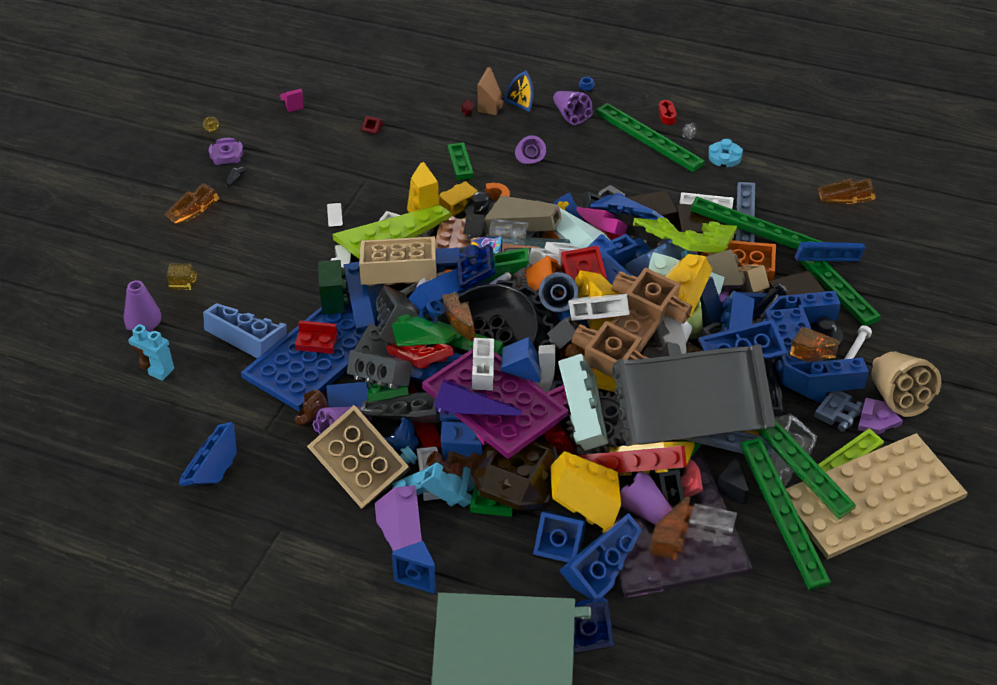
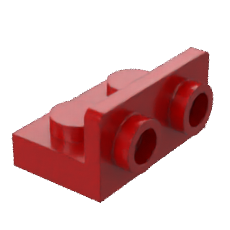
M299 321V333L295 342V350L334 353L338 340L336 324Z

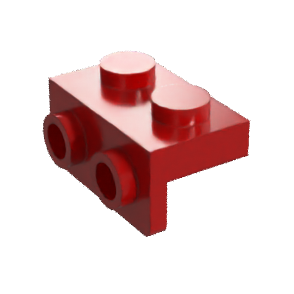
M560 422L544 433V438L549 444L554 445L558 456L564 451L573 455H579V451L571 442L569 434Z

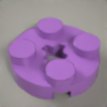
M233 138L218 139L216 144L209 146L210 158L216 165L238 163L243 155L242 143L235 142Z

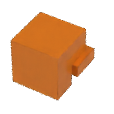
M549 256L544 257L525 270L527 285L539 293V286L545 277L556 272L562 273L561 265L558 264L557 260ZM558 292L556 294L557 298H561L563 296V293Z

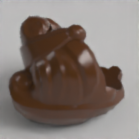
M314 389L309 393H304V407L295 417L297 425L302 426L312 423L316 420L317 412L321 408L329 407L326 397L319 390Z

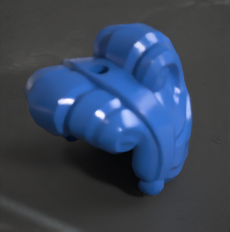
M402 417L400 426L396 427L394 432L384 439L395 451H401V448L404 449L408 446L414 452L419 444L418 438L414 435L415 426L411 421Z

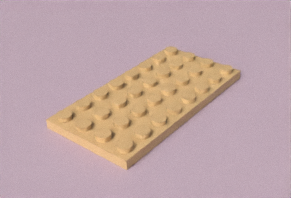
M917 433L826 471V474L856 504V508L841 519H838L804 482L786 488L807 534L827 560L960 501L967 496L966 490Z

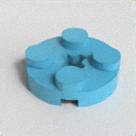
M723 139L721 142H716L709 146V160L717 166L727 164V167H732L740 163L743 149L737 144L732 143L730 139Z

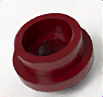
M467 99L461 106V112L464 113V116L471 115L473 111V102Z

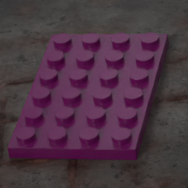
M473 349L422 382V388L435 399L443 379L469 388L472 393H482L493 401L494 399L500 400L522 409L521 416L453 413L507 459L566 418L569 413L567 408L531 380L502 372L501 356L494 352L493 390H472Z

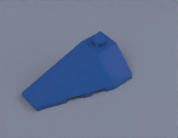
M359 262L343 264L346 271L347 288L356 330L366 329L370 323L376 326L379 314L376 309V299L385 283L374 286L361 285Z
M629 513L626 514L559 571L572 588L597 602L613 587L614 580L619 571L622 570L624 561L629 552L632 551L642 529Z

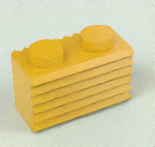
M465 181L455 185L446 192L440 193L439 205L451 212V216H456L459 212H464L466 204L473 199L472 195L478 191Z

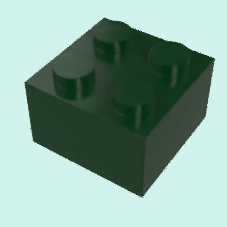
M341 260L318 261L322 314L345 313V305H348V296L344 294V292H347V281L343 280V278H346L345 267H341Z

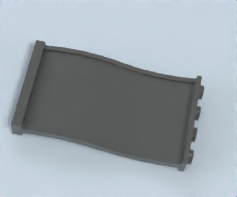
M761 344L750 347L707 350L655 358L619 359L613 363L612 375L616 379L617 384L615 395L620 403L619 418L623 421L622 437L626 441V446L733 432L768 430L776 426Z

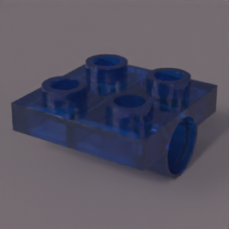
M490 244L482 248L476 245H468L464 248V258L457 261L459 286L463 291L496 274L494 253Z

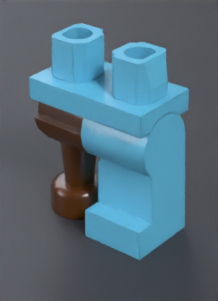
M139 324L132 330L133 336L128 340L129 344L132 345V350L140 353L139 367L148 370L150 376L163 381L174 370L170 349L167 347L169 341L162 338L161 333L146 331L145 326Z
M437 451L432 452L426 460V465L429 468L423 471L420 485L442 500L447 501V504L450 506L458 503L462 507H466L472 500V496L467 492L474 488V483L470 479L471 469L466 466L463 470L461 463L458 462L450 465L442 460L440 453Z

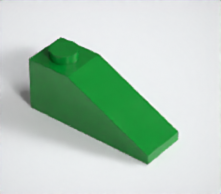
M408 314L402 315L392 324L397 346L442 344L450 342L457 336L456 332L419 316L410 317Z

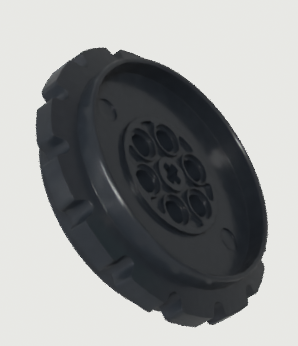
M498 280L496 284H490L487 281L471 286L470 290L464 293L461 292L459 296L452 299L445 307L443 315L437 316V322L440 321L500 341L505 347L529 337L539 355V346L552 345L547 334L554 328L552 322L555 319L552 312L541 303L538 292L527 285H523L520 288L515 281ZM453 349L454 353L465 354V352Z

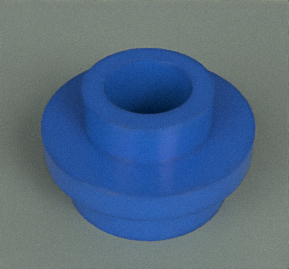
M583 77L579 82V88L583 91H590L595 87V83L590 77Z

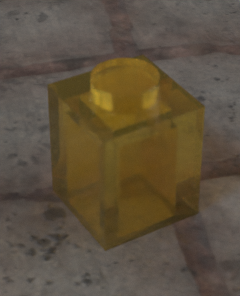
M170 263L167 272L169 289L191 290L193 282H196V272L193 271L192 264Z

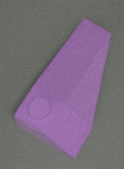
M416 485L394 487L375 503L376 522L381 527L384 537L389 542L393 551L422 541Z

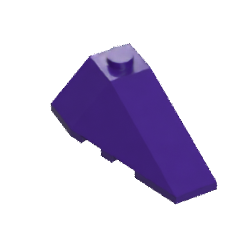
M443 379L433 405L437 407L436 411L446 415L449 412L520 416L522 414V409L500 400L494 399L493 401L482 393H472L469 388Z

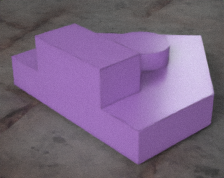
M870 398L865 399L858 430L865 432L870 428L875 434L879 435L889 428H896L902 425V419L889 408L886 402Z

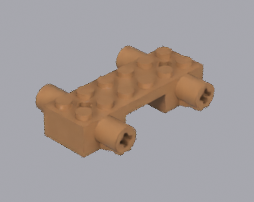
M646 267L638 277L630 276L620 271L612 284V290L621 294H627L630 314L615 316L611 322L605 321L598 331L579 325L572 337V343L585 349L584 358L591 367L613 378V363L619 359L634 360L648 358L641 355L640 352L664 318L668 316L684 324L690 316L692 306L679 299L681 284Z

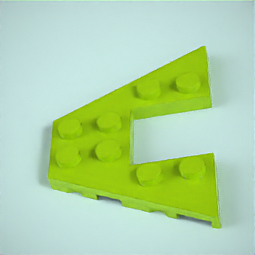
M634 218L633 226L646 227V232L662 239H671L673 244L688 251L720 253L726 251L737 230V226L720 225L718 222L711 221L709 224L703 223V234L692 230L679 232L666 218H658L657 220Z

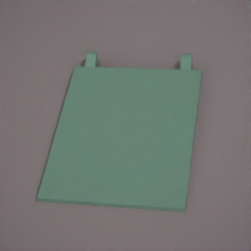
M438 593L431 685H572L574 618L590 619L591 608L575 607V599Z

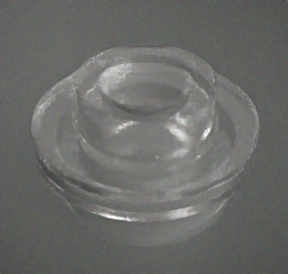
M694 123L685 125L682 130L684 138L690 139L695 135L697 128Z

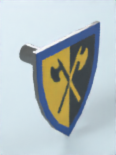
M527 71L518 74L511 81L504 101L530 112L534 94L532 81Z

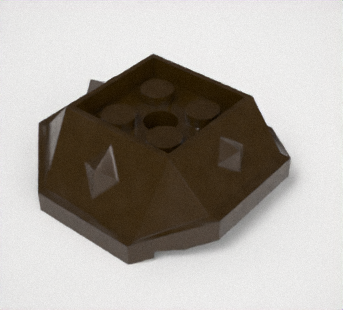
M535 439L507 459L488 444L470 472V479L480 496L519 511L537 507L539 509L547 508L552 500L551 465L558 458V454L554 445Z

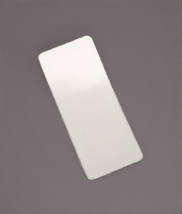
M341 203L327 204L329 226L343 225Z

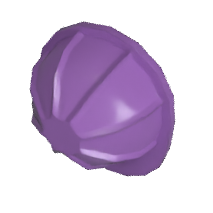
M536 136L524 137L515 149L517 160L523 164L537 163L546 154L545 143Z

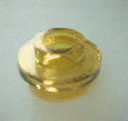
M215 117L204 119L203 128L205 130L215 131L219 127V121Z

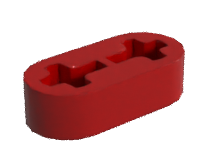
M669 100L661 101L658 110L661 121L666 125H673L676 122L674 104Z

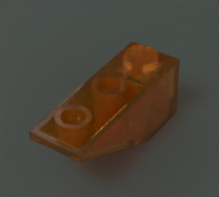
M687 496L656 523L651 539L650 554L676 560L678 551L682 552L685 540L682 539V535H687L689 522H686L687 518L691 519L693 506H690L691 497Z

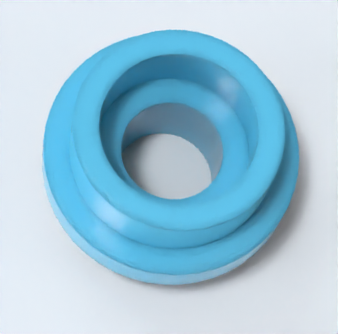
M408 446L404 449L401 448L402 454L400 457L407 465L410 462L414 465L418 459L415 453Z

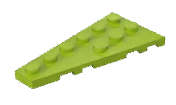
M436 205L334 233L333 240L360 259L361 241L415 238L450 219L451 212L441 205Z

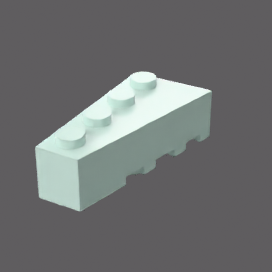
M582 354L558 361L570 407L571 422L575 428L573 434L576 443L580 444L585 451L608 444L594 371Z

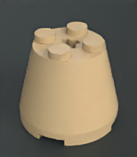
M895 351L875 358L872 363L871 377L873 383L889 408L904 417L916 416L929 408L927 405L935 394L938 395L940 392V372L927 360Z

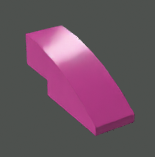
M577 207V212L596 228L617 236L626 234L628 225L619 219H615V216L605 210Z

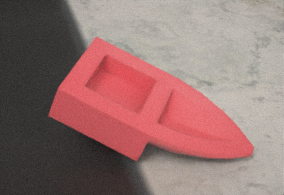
M689 459L687 467H684L683 476H681L684 498H689L703 491L699 467L691 459Z

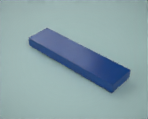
M800 242L795 258L799 261L859 262L866 247L863 243Z

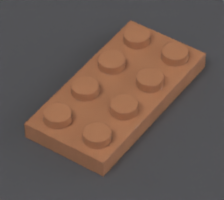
M451 216L450 219L439 224L435 239L436 248L471 247V239L474 236L476 222L470 219H458Z

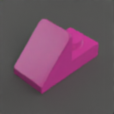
M302 89L280 94L281 101L285 100L288 112L303 108Z

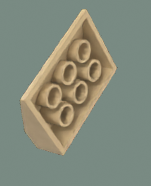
M435 237L361 241L359 261L361 285L374 286L382 283L392 285L400 282L411 284L423 278H426L425 280L436 278Z
M355 405L307 446L361 509L411 470L407 463Z

